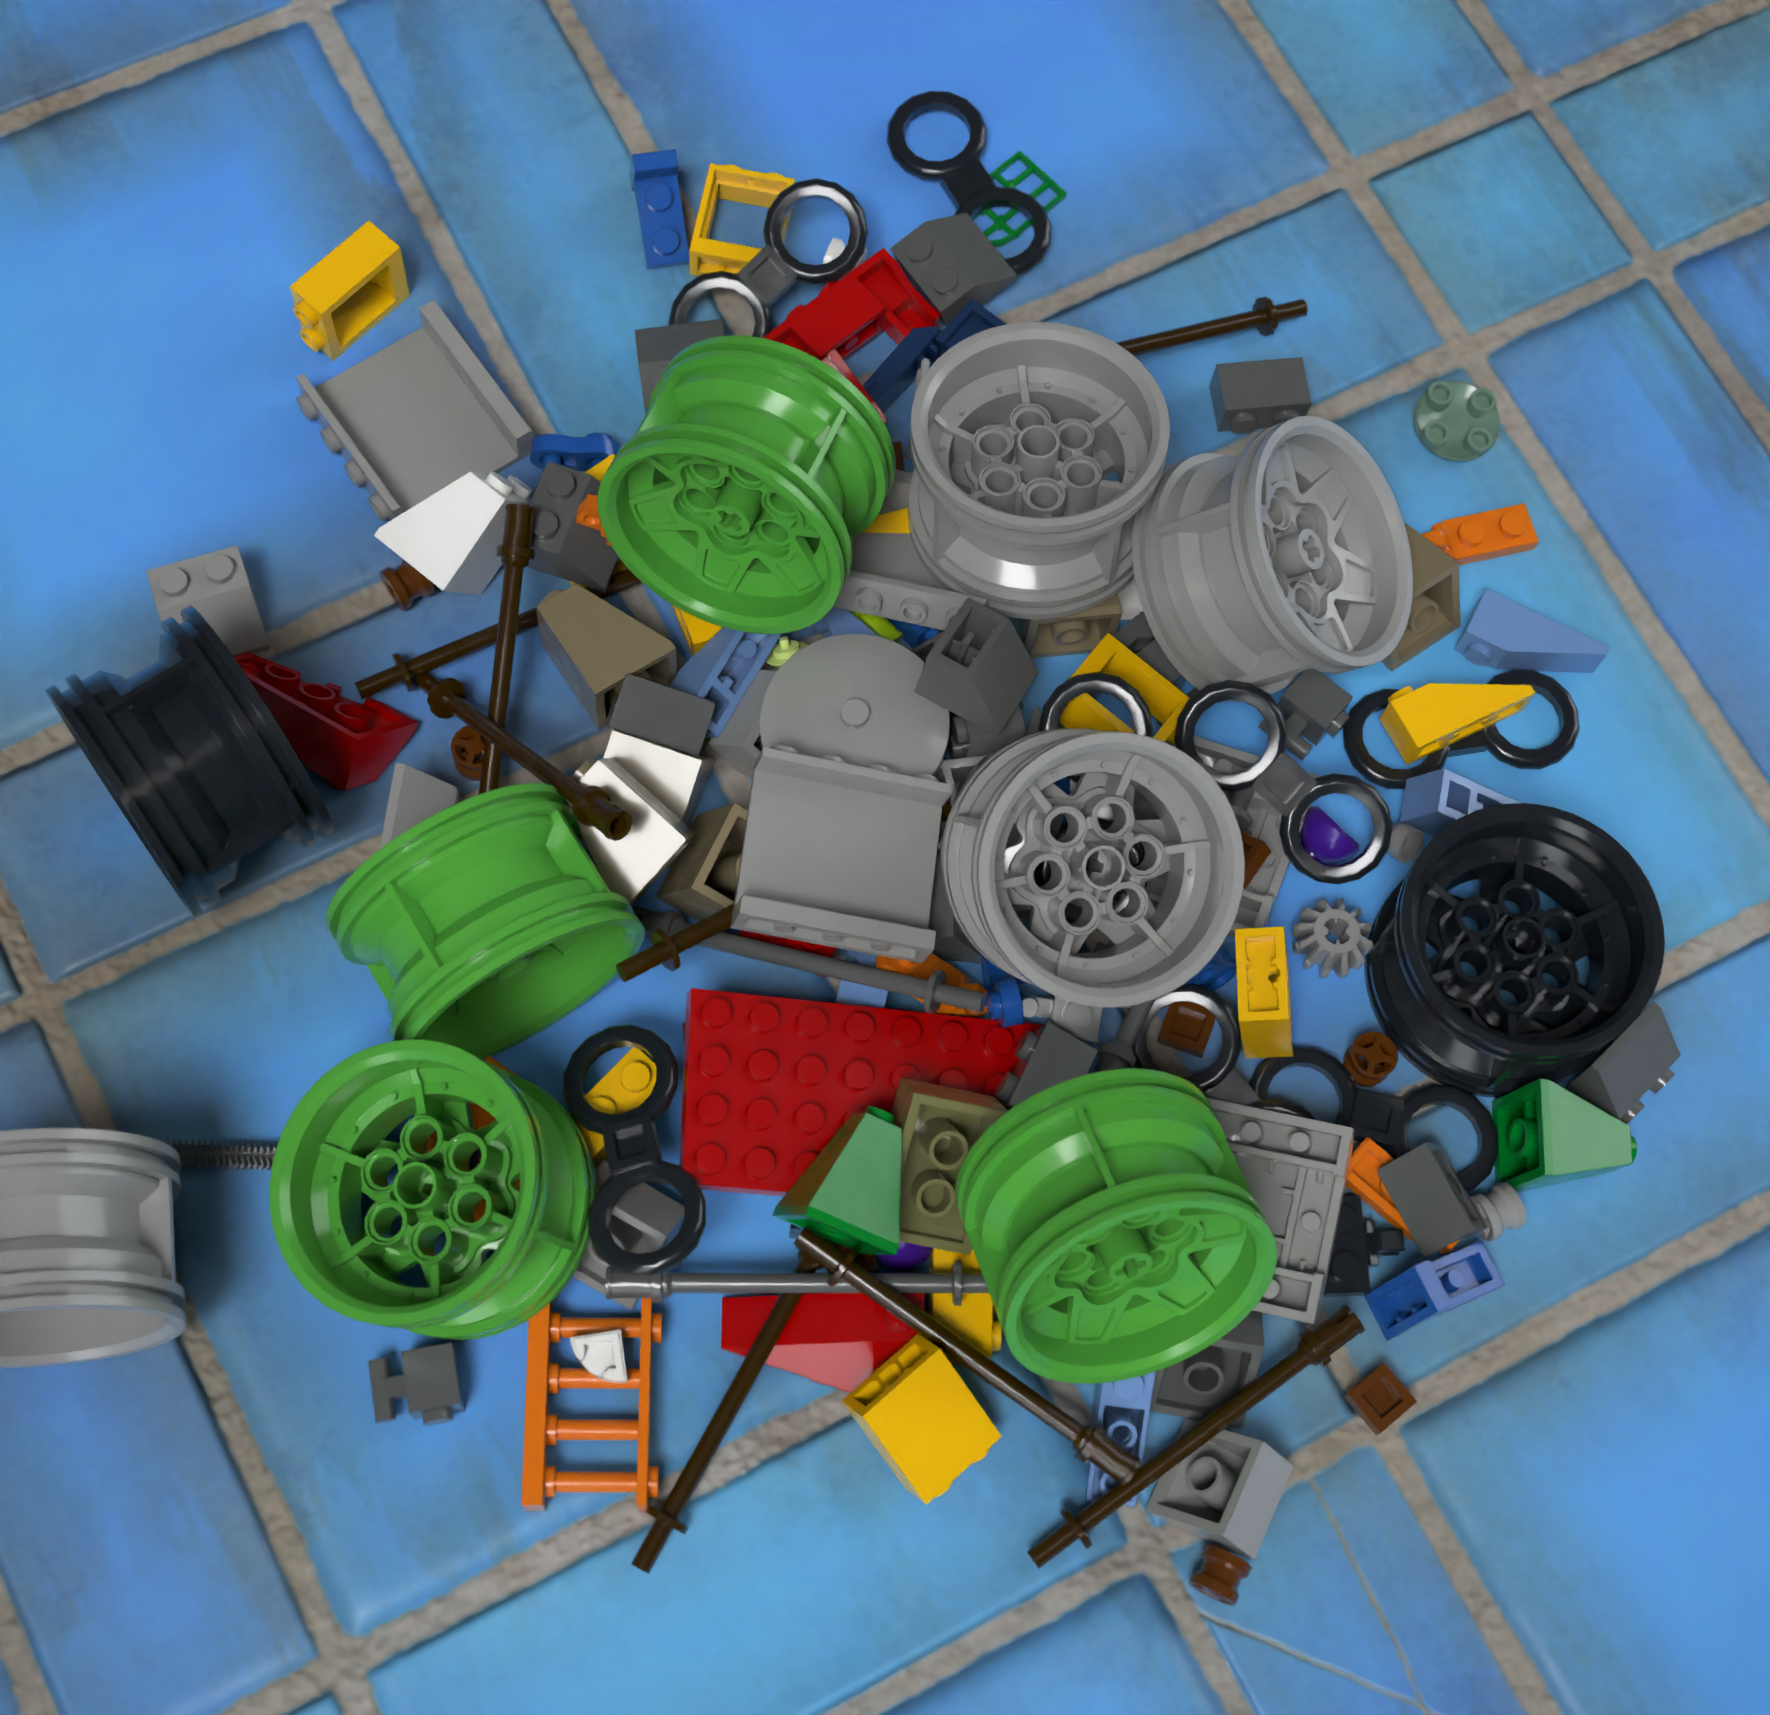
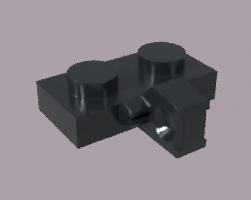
M1361 1195L1343 1196L1323 1297L1367 1295L1371 1292L1368 1267H1378L1379 1256H1398L1399 1252L1405 1251L1403 1231H1376L1375 1221L1363 1222Z

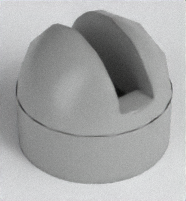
M1407 823L1393 824L1390 846L1387 853L1402 863L1411 862L1422 850L1424 844L1423 832Z

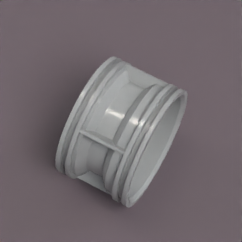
M1051 322L1006 324L976 333L948 349L934 362L922 378L915 393L911 410L910 445L915 468L909 487L908 522L912 543L924 567L946 590L986 598L987 608L1006 617L1019 619L1059 618L1086 611L1109 600L1134 578L1132 530L1135 513L1144 506L1154 493L1165 467L1170 439V419L1167 404L1159 385L1146 367L1126 349L1099 334L1071 325ZM1116 470L1120 483L1103 478Z
M1299 416L1266 428L1248 442L1240 457L1219 453H1202L1166 466L1154 493L1144 506L1135 513L1132 530V562L1141 606L1162 651L1178 672L1199 690L1206 685L1233 680L1251 683L1263 691L1273 694L1285 688L1299 672L1312 668L1320 672L1340 674L1376 664L1392 653L1404 634L1413 597V568L1408 536L1402 515L1388 482L1367 450L1349 432L1327 419L1317 416ZM1226 700L1227 702H1244L1237 700Z
M1059 728L1033 733L1011 742L986 759L974 771L955 799L947 819L941 848V871L946 898L953 917L968 941L984 958L1009 975L1035 985L1059 998L1085 1006L1102 1008L1137 1005L1166 995L1185 984L1212 959L1227 937L1238 912L1244 885L1245 859L1239 825L1230 803L1216 781L1190 756L1172 745L1144 735L1081 728ZM1082 773L1071 795H1067L1053 784L1055 781L1067 776ZM1135 788L1150 802L1160 819H1135L1133 811ZM1109 804L1114 809V822L1108 829L1102 830L1097 820L1098 813L1102 807ZM1062 813L1068 822L1067 832L1063 837L1055 840L1050 833V824L1055 816ZM1014 827L1019 835V840L1015 844L1006 846L1010 831ZM1141 842L1145 849V857L1140 865L1133 867L1129 861V851L1135 843ZM1087 860H1090V865L1088 869H1086V862ZM1047 861L1051 867V877L1045 885L1038 887L1033 879V872L1040 862ZM1168 872L1163 895L1155 909L1145 890V883ZM1125 889L1129 896L1128 906L1124 911L1116 914L1112 908L1113 896L1117 891ZM1078 898L1082 905V914L1078 920L1069 924L1064 915L1065 907L1072 899ZM1012 905L1031 906V915L1027 929L1017 917ZM1094 929L1100 931L1114 944L1110 948L1096 952L1077 953L1090 932Z
M35 1128L0 1131V1368L50 1366L116 1357L167 1343L185 1331L186 1314L182 1310L186 1303L185 1291L175 1280L173 1203L181 1194V1180L178 1175L180 1172V1157L173 1147L150 1137L101 1129Z

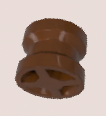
M404 559L400 566L394 569L387 567L379 572L388 593L402 611L410 608L413 600L419 596L428 597L435 593L433 583Z
M464 726L456 732L451 742V751L456 770L460 775L470 781H480L483 757L476 761L475 758L484 753L485 738L469 726Z
M1371 1031L1361 1034L1355 1039L1343 1056V1065L1351 1073L1355 1084L1360 1087L1369 1088L1379 1085L1385 1080L1398 1062V1051L1393 1041L1380 1032ZM1360 1057H1364V1060L1367 1063V1067H1365L1366 1065L1363 1063Z
M1206 1544L1201 1553L1203 1559L1199 1571L1192 1573L1188 1583L1194 1589L1214 1600L1235 1606L1239 1598L1237 1587L1242 1579L1249 1576L1252 1567L1238 1556L1219 1547Z

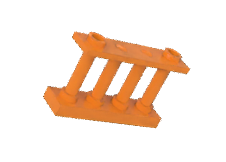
M651 1298L641 1299V1318L562 1317L561 1312H553V1306L550 1302L542 1311L529 1319L521 1506L525 1511H545L546 1498H555L556 1492H637L636 1506L638 1511L647 1510L648 1498H658L659 1466H649L652 1343H662V1313H653ZM620 1329L622 1338H641L640 1368H626L628 1383L606 1382L596 1378L584 1368H560L559 1363H551V1344L560 1343L561 1338ZM559 1389H639V1418L558 1419V1414H549L550 1394H559ZM557 1440H638L637 1471H556V1466H547L548 1445H557Z

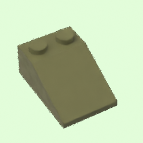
M900 1077L891 1114L895 1117L893 1125L902 1129L900 1242L967 1255L971 1254L972 1246L956 1205L955 1186L962 1163L970 1149L994 1122L1008 1112L995 1097Z

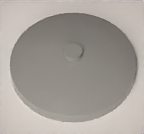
M868 634L830 636L797 651L773 676L763 697L760 710L762 749L763 747L770 748L782 745L792 747L798 751V754L812 757L833 755L844 759L847 764L862 767L877 764L889 767L893 771L892 773L907 776L915 774L935 776L947 750L950 728L949 710L915 693L925 663L904 646L891 640Z

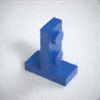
M676 149L632 154L630 181L632 191H635L647 270L689 264V248L677 178L679 166Z
M1479 1241L1430 1262L1426 1260L1414 1265L1364 1297L1384 1337L1388 1341L1429 1319L1491 1293L1505 1284L1482 1241Z

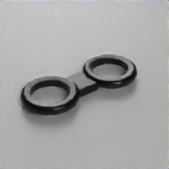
M928 91L910 97L897 107L888 123L887 144L893 160L905 172L923 180L939 181L942 189L957 209L955 215L967 213L973 219L983 210L995 206L1010 207L1020 211L1031 222L1034 238L1029 247L1021 254L1004 260L1017 276L1030 271L1042 261L1051 244L1052 226L1045 208L1034 197L1015 188L997 187L979 161L986 148L987 128L980 111L967 99L951 92ZM932 110L946 111L958 116L966 124L970 139L964 150L954 158L944 161H928L916 156L907 147L904 131L910 121L919 114Z
M818 178L796 182L780 192L767 210L763 228L766 246L737 274L726 271L701 274L684 285L672 303L668 324L687 323L689 311L697 299L708 292L726 290L735 292L747 300L755 318L752 337L763 338L773 328L770 307L797 281L814 285L835 281L851 271L863 255L868 228L865 212L854 194L836 182ZM821 198L830 200L843 210L849 220L850 235L848 244L840 256L829 263L814 266L801 263L788 253L783 245L781 230L783 220L793 206L802 200Z
M1513 669L1494 676L1486 684L1531 685L1535 693L1542 695L1553 705L1559 717L1560 730L1556 740L1551 745L1538 750L1520 748L1510 744L1499 733L1496 725L1493 724L1429 754L1427 759L1419 766L1408 770L1391 769L1379 764L1368 753L1363 743L1362 728L1365 720L1373 713L1386 709L1389 704L1387 699L1400 690L1382 689L1365 695L1350 709L1348 713L1350 718L1343 726V745L1352 766L1366 780L1386 789L1405 790L1406 779L1443 769L1447 757L1485 752L1486 750L1499 761L1515 768L1540 770L1560 762L1573 749L1580 730L1578 709L1570 693L1550 676L1535 670Z
M1100 672L1076 675L1058 686L1043 706L1038 727L1039 732L1058 729L1061 713L1071 700L1083 693L1098 691L1111 694L1125 705L1132 718L1133 734L1151 738L1153 734L1150 709L1139 691L1118 676ZM1082 773L1066 777L1070 780L1069 795L1073 793ZM1105 805L1098 813L1097 820L1102 830L1108 829L1114 822L1115 813L1111 805ZM1066 822L1060 827L1059 833L1055 840H1058L1065 835L1068 828V822ZM1140 842L1135 843L1129 851V861L1133 867L1140 865L1145 857V850ZM1047 861L1040 862L1035 870L1038 887L1045 885L1051 877V867ZM1124 890L1117 901L1112 903V908L1116 914L1121 913L1128 906L1129 896L1126 890ZM1069 902L1064 912L1066 921L1070 924L1079 919L1082 914V908L1076 907Z
M1226 680L1206 685L1190 697L1177 717L1174 736L1176 748L1200 764L1216 781L1222 791L1236 792L1253 788L1282 814L1279 834L1284 854L1297 871L1316 882L1339 885L1361 879L1379 865L1389 849L1393 825L1388 805L1375 787L1356 776L1333 773L1317 778L1312 777L1285 753L1288 731L1283 711L1269 693L1251 683ZM1226 700L1244 701L1255 707L1265 719L1268 730L1266 748L1259 760L1247 769L1236 772L1218 771L1205 764L1196 752L1193 740L1195 725L1202 713L1213 704ZM1333 793L1350 795L1361 801L1370 812L1373 824L1371 840L1364 852L1352 861L1338 865L1321 863L1309 856L1303 848L1299 836L1300 820L1307 807L1318 798Z
M1185 983L1170 993L1155 999L1132 1047L1134 1056L1137 1059L1134 1065L1135 1068L1164 1072L1153 1062L1147 1050L1146 1034L1151 1020L1165 1007L1174 1003L1190 1002L1204 1007L1216 1018L1222 1030L1223 1045L1218 1059L1207 1071L1194 1077L1181 1078L1200 1089L1207 1098L1317 1120L1303 1106L1281 1098L1260 1099L1236 1068L1242 1049L1239 1021L1231 1005L1214 990L1194 983Z
M635 1025L608 1027L589 1036L572 1053L563 1074V1097L571 1116L588 1131L603 1135L611 1175L597 1189L588 1215V1234L597 1255L612 1269L635 1277L660 1275L680 1265L698 1246L706 1226V1200L694 1177L680 1165L662 1160L655 1122L669 1108L678 1087V1064L671 1048L652 1030ZM621 1047H633L644 1050L653 1058L656 1064V1083L651 1095L639 1107L627 1113L609 1115L596 1111L588 1104L584 1094L585 1078L591 1065L602 1054ZM658 1181L675 1188L684 1201V1221L679 1233L667 1246L652 1253L636 1254L620 1248L615 1243L610 1232V1216L616 1201L628 1189L640 1183Z
M1293 1046V1057L1266 1058L1256 1067L1249 1082L1250 1087L1260 1099H1268V1087L1273 1077L1282 1070L1294 1066L1310 1067L1324 1074L1334 1085L1339 1098V1114L1334 1124L1354 1128L1355 1141L1363 1142L1368 1137L1381 1148L1387 1149L1390 1156L1394 1159L1411 1151L1407 1143V1127L1413 1114L1419 1109L1430 1105H1444L1461 1112L1472 1123L1478 1137V1152L1472 1166L1466 1171L1457 1174L1466 1191L1474 1190L1491 1174L1499 1155L1498 1130L1490 1112L1474 1095L1455 1086L1431 1084L1412 1090L1403 1099L1399 1100L1357 1088L1351 1073L1336 1057L1316 1047Z

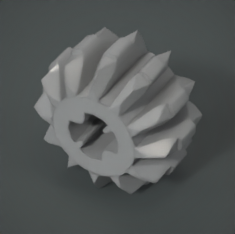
M1323 898L1317 901L1314 910L1309 907L1304 908L1299 915L1301 923H1296L1291 931L1292 935L1299 939L1292 947L1293 953L1307 955L1302 964L1303 969H1309L1313 964L1318 965L1320 978H1326L1332 969L1339 978L1346 977L1350 972V967L1360 969L1365 962L1363 954H1368L1373 945V942L1365 937L1371 931V923L1357 922L1361 914V907L1355 908L1349 913L1345 911L1343 898L1338 899L1332 908ZM1330 933L1338 938L1334 944L1326 939Z

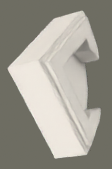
M621 1329L570 1337L574 1354L586 1371L606 1382L628 1383Z

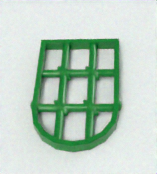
M1020 150L989 174L992 180L996 179L1003 187L1015 188L1029 175L1034 173L1044 183L1029 195L1037 198L1048 188L1058 195L1044 206L1046 213L1051 211L1067 196V193ZM1020 160L1027 169L1015 179L1007 181L1000 175ZM990 208L985 209L972 219L975 220L978 216L986 214L995 222L983 231L986 237L990 236L997 229L998 231L1003 229L1008 234L1002 239L990 240L995 248L1002 247L1019 238L1024 231L1032 226L1031 222L1027 220L1015 231L1009 227L1006 222L1019 212L1013 208L1002 216L1001 214L999 217Z

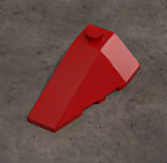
M249 652L233 656L268 707L299 759L309 770L326 779L327 783L333 788L352 790L355 787L376 781L417 729V721L383 702L368 697L365 699L364 704L340 696L342 687L328 682L324 686L317 683L300 681L301 674L299 671Z
M863 1293L803 1294L764 1365L776 1369L780 1368L809 1378L810 1381L818 1384L829 1385L851 1393L919 1333ZM898 1293L924 1311V1293ZM780 1295L722 1298L721 1350L745 1358Z

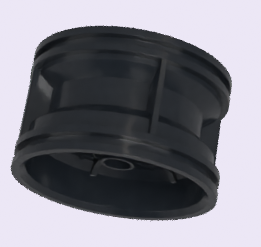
M190 605L180 611L183 620L180 624L172 617L161 622L164 633L160 635L159 660L126 680L120 675L100 670L81 681L73 673L65 678L70 687L69 689L61 693L53 685L45 691L123 815L192 916L195 917L203 912L198 903L207 897L212 905L222 900L218 890L236 879L240 858L276 836L293 843L299 841L307 848L315 843L313 831L318 830L323 836H326L334 831V825L310 776L268 707L216 632L203 616Z
M1514 803L1490 806L1457 819L1439 832L1423 849L1406 877L1392 891L1375 917L1368 939L1373 942L1372 949L1364 957V975L1369 1001L1379 1025L1385 1035L1393 1041L1397 1051L1423 1074L1443 1085L1455 1086L1476 1096L1500 1098L1538 1079H1548L1556 1084L1562 1082L1583 1066L1598 1049L1613 1040L1638 1017L1653 995L1660 978L1665 950L1663 920L1656 895L1641 867L1617 840L1598 826L1573 813L1539 804ZM1479 879L1476 896L1463 899L1447 892L1462 883ZM1536 889L1550 896L1562 908L1557 907L1547 911L1540 909V895ZM1504 900L1512 901L1518 905L1521 915L1511 913L1506 908ZM1462 917L1473 919L1478 924L1479 932L1468 929L1464 925ZM1544 928L1555 931L1560 937L1561 943L1551 941L1545 935ZM1426 942L1430 946H1432L1437 952V954L1429 960L1427 956ZM1586 956L1589 959L1590 972L1587 991L1578 982L1579 971L1575 964ZM1463 961L1471 964L1476 969L1477 977L1466 975L1461 970L1459 962ZM1542 973L1552 975L1557 980L1559 989L1548 986L1544 982ZM1500 990H1506L1513 994L1517 1001V1006L1504 1002L1500 996ZM1532 1020L1550 1030L1542 1033L1528 1034Z

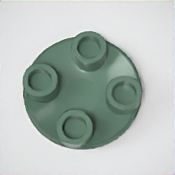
M1436 381L1432 383L1421 396L1415 408L1414 423L1420 440L1434 454L1447 460L1470 461L1481 457L1492 448L1499 435L1500 417L1495 406L1497 402L1496 397L1491 390L1478 388L1467 382Z

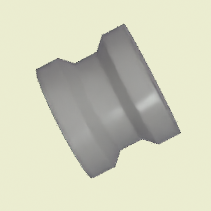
M1500 1182L1491 1187L1490 1193L1486 1195L1477 1193L1470 1196L1487 1229L1478 1233L1485 1241L1491 1242L1502 1235V1231L1507 1228L1516 1230L1526 1224L1527 1216L1523 1202L1514 1188L1508 1183Z

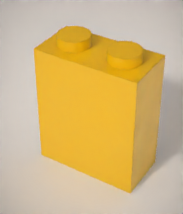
M919 1334L913 1337L842 1400V1403L904 1488L926 1505L933 1498L945 1493L955 1478L972 1463H976L984 1458L989 1452L990 1447L1002 1437L942 1350Z

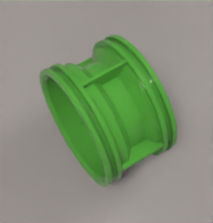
M739 335L707 338L684 348L667 365L651 394L648 411L634 436L627 440L618 450L601 480L597 499L598 514L604 533L621 561L643 584L670 604L701 620L732 630L756 634L793 632L811 626L821 620L834 606L850 573L852 564L851 545L855 537L868 528L876 519L893 485L896 470L894 447L883 420L869 400L843 375L819 359L794 347L764 338Z
M544 783L511 785L479 794L448 807L418 823L383 846L359 866L333 896L325 916L327 929L347 960L352 963L367 965L388 1001L387 1010L392 1019L389 1026V1036L392 1041L413 1039L442 1042L458 1047L484 1060L488 1055L491 1057L527 1040L572 1013L618 976L616 964L638 953L645 938L644 927L639 918L634 914L628 900L618 893L610 892L578 839L580 828L572 814V809L556 787Z
M406 1039L375 1045L353 1054L326 1072L302 1097L290 1115L275 1151L270 1176L269 1205L276 1241L291 1272L314 1298L328 1308L360 1322L390 1328H402L417 1334L447 1340H473L498 1335L528 1321L553 1301L567 1285L578 1268L590 1239L588 1234V1215L590 1205L596 1194V1178L589 1148L582 1132L566 1109L549 1093L537 1085L458 1047L430 1040ZM470 1104L479 1105L488 1111L496 1121L475 1130ZM415 1114L414 1118H411L404 1125L400 1134V1143L384 1140L398 1124ZM436 1131L438 1135L437 1143L427 1153L426 1141ZM480 1148L481 1161L475 1169L470 1170V1157L475 1150ZM397 1164L398 1173L395 1176L394 1182L388 1185L389 1171ZM519 1178H520V1190H518V1189L516 1188V1182H517V1180H518ZM362 1192L376 1201L366 1214L365 1232L361 1217ZM485 1199V1214L480 1220L475 1222L473 1212L476 1204L480 1200ZM401 1214V1229L397 1235L393 1236L391 1233L392 1222ZM442 1232H445L446 1245L443 1251L436 1255L434 1250L435 1241ZM490 1250H495L492 1256L486 1261L487 1252ZM420 1263L428 1288L411 1287L397 1278Z
M1137 1068L1115 1069L1086 1074L1051 1086L1019 1103L994 1122L970 1149L958 1173L955 1186L957 1209L1008 1346L1015 1358L1025 1368L1048 1379L1078 1384L1107 1383L1143 1376L1183 1361L1209 1347L1235 1328L1261 1300L1272 1281L1276 1269L1277 1246L1274 1236L1259 1205L1250 1192L1210 1102L1201 1090L1192 1083L1167 1072Z

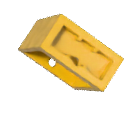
M710 163L689 249L690 275L700 276L701 274L717 271L737 274L762 250L709 239L718 199L769 208L780 192L795 183V179L787 178L774 172L761 173L745 170L731 164L718 165ZM793 207L783 220L781 230L783 245L785 244Z
M369 220L290 286L295 305L292 310L301 326L299 331L300 337L314 352L321 350L333 361L410 296L401 248Z
M1107 633L1070 679L1076 675L1093 672L1122 678L1139 691L1150 709V714L1162 723L1152 738L1163 742L1167 740L1173 745L1175 743L1174 736L1177 717L1189 697L1110 633ZM1083 693L1071 700L1061 713L1059 723L1065 728L1133 733L1129 726L1088 693Z
M1284 926L1235 929L1238 1016L1245 1059L1293 1057L1289 965Z

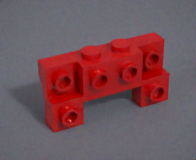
M882 248L841 280L831 281L826 284L818 297L806 306L801 304L795 307L783 323L763 338L799 349L820 361L825 359L827 353L835 348L841 358L845 360L882 331L899 345L913 328L935 326L939 329L941 315L914 288L898 262Z

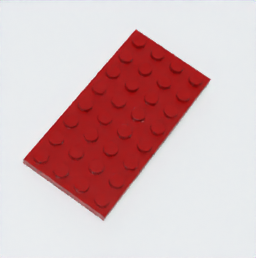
M691 988L687 993L679 1165L697 1180L701 1190L784 1197L852 1114L864 1113L867 1106L876 1107L891 1114L900 1077L994 1097L995 1090L1003 1076L1008 1071L1013 1073L1019 1058L1014 1056V1052L1023 1035L1028 1030L1034 1032L1043 1025L1023 1023L1002 1028L998 1020Z

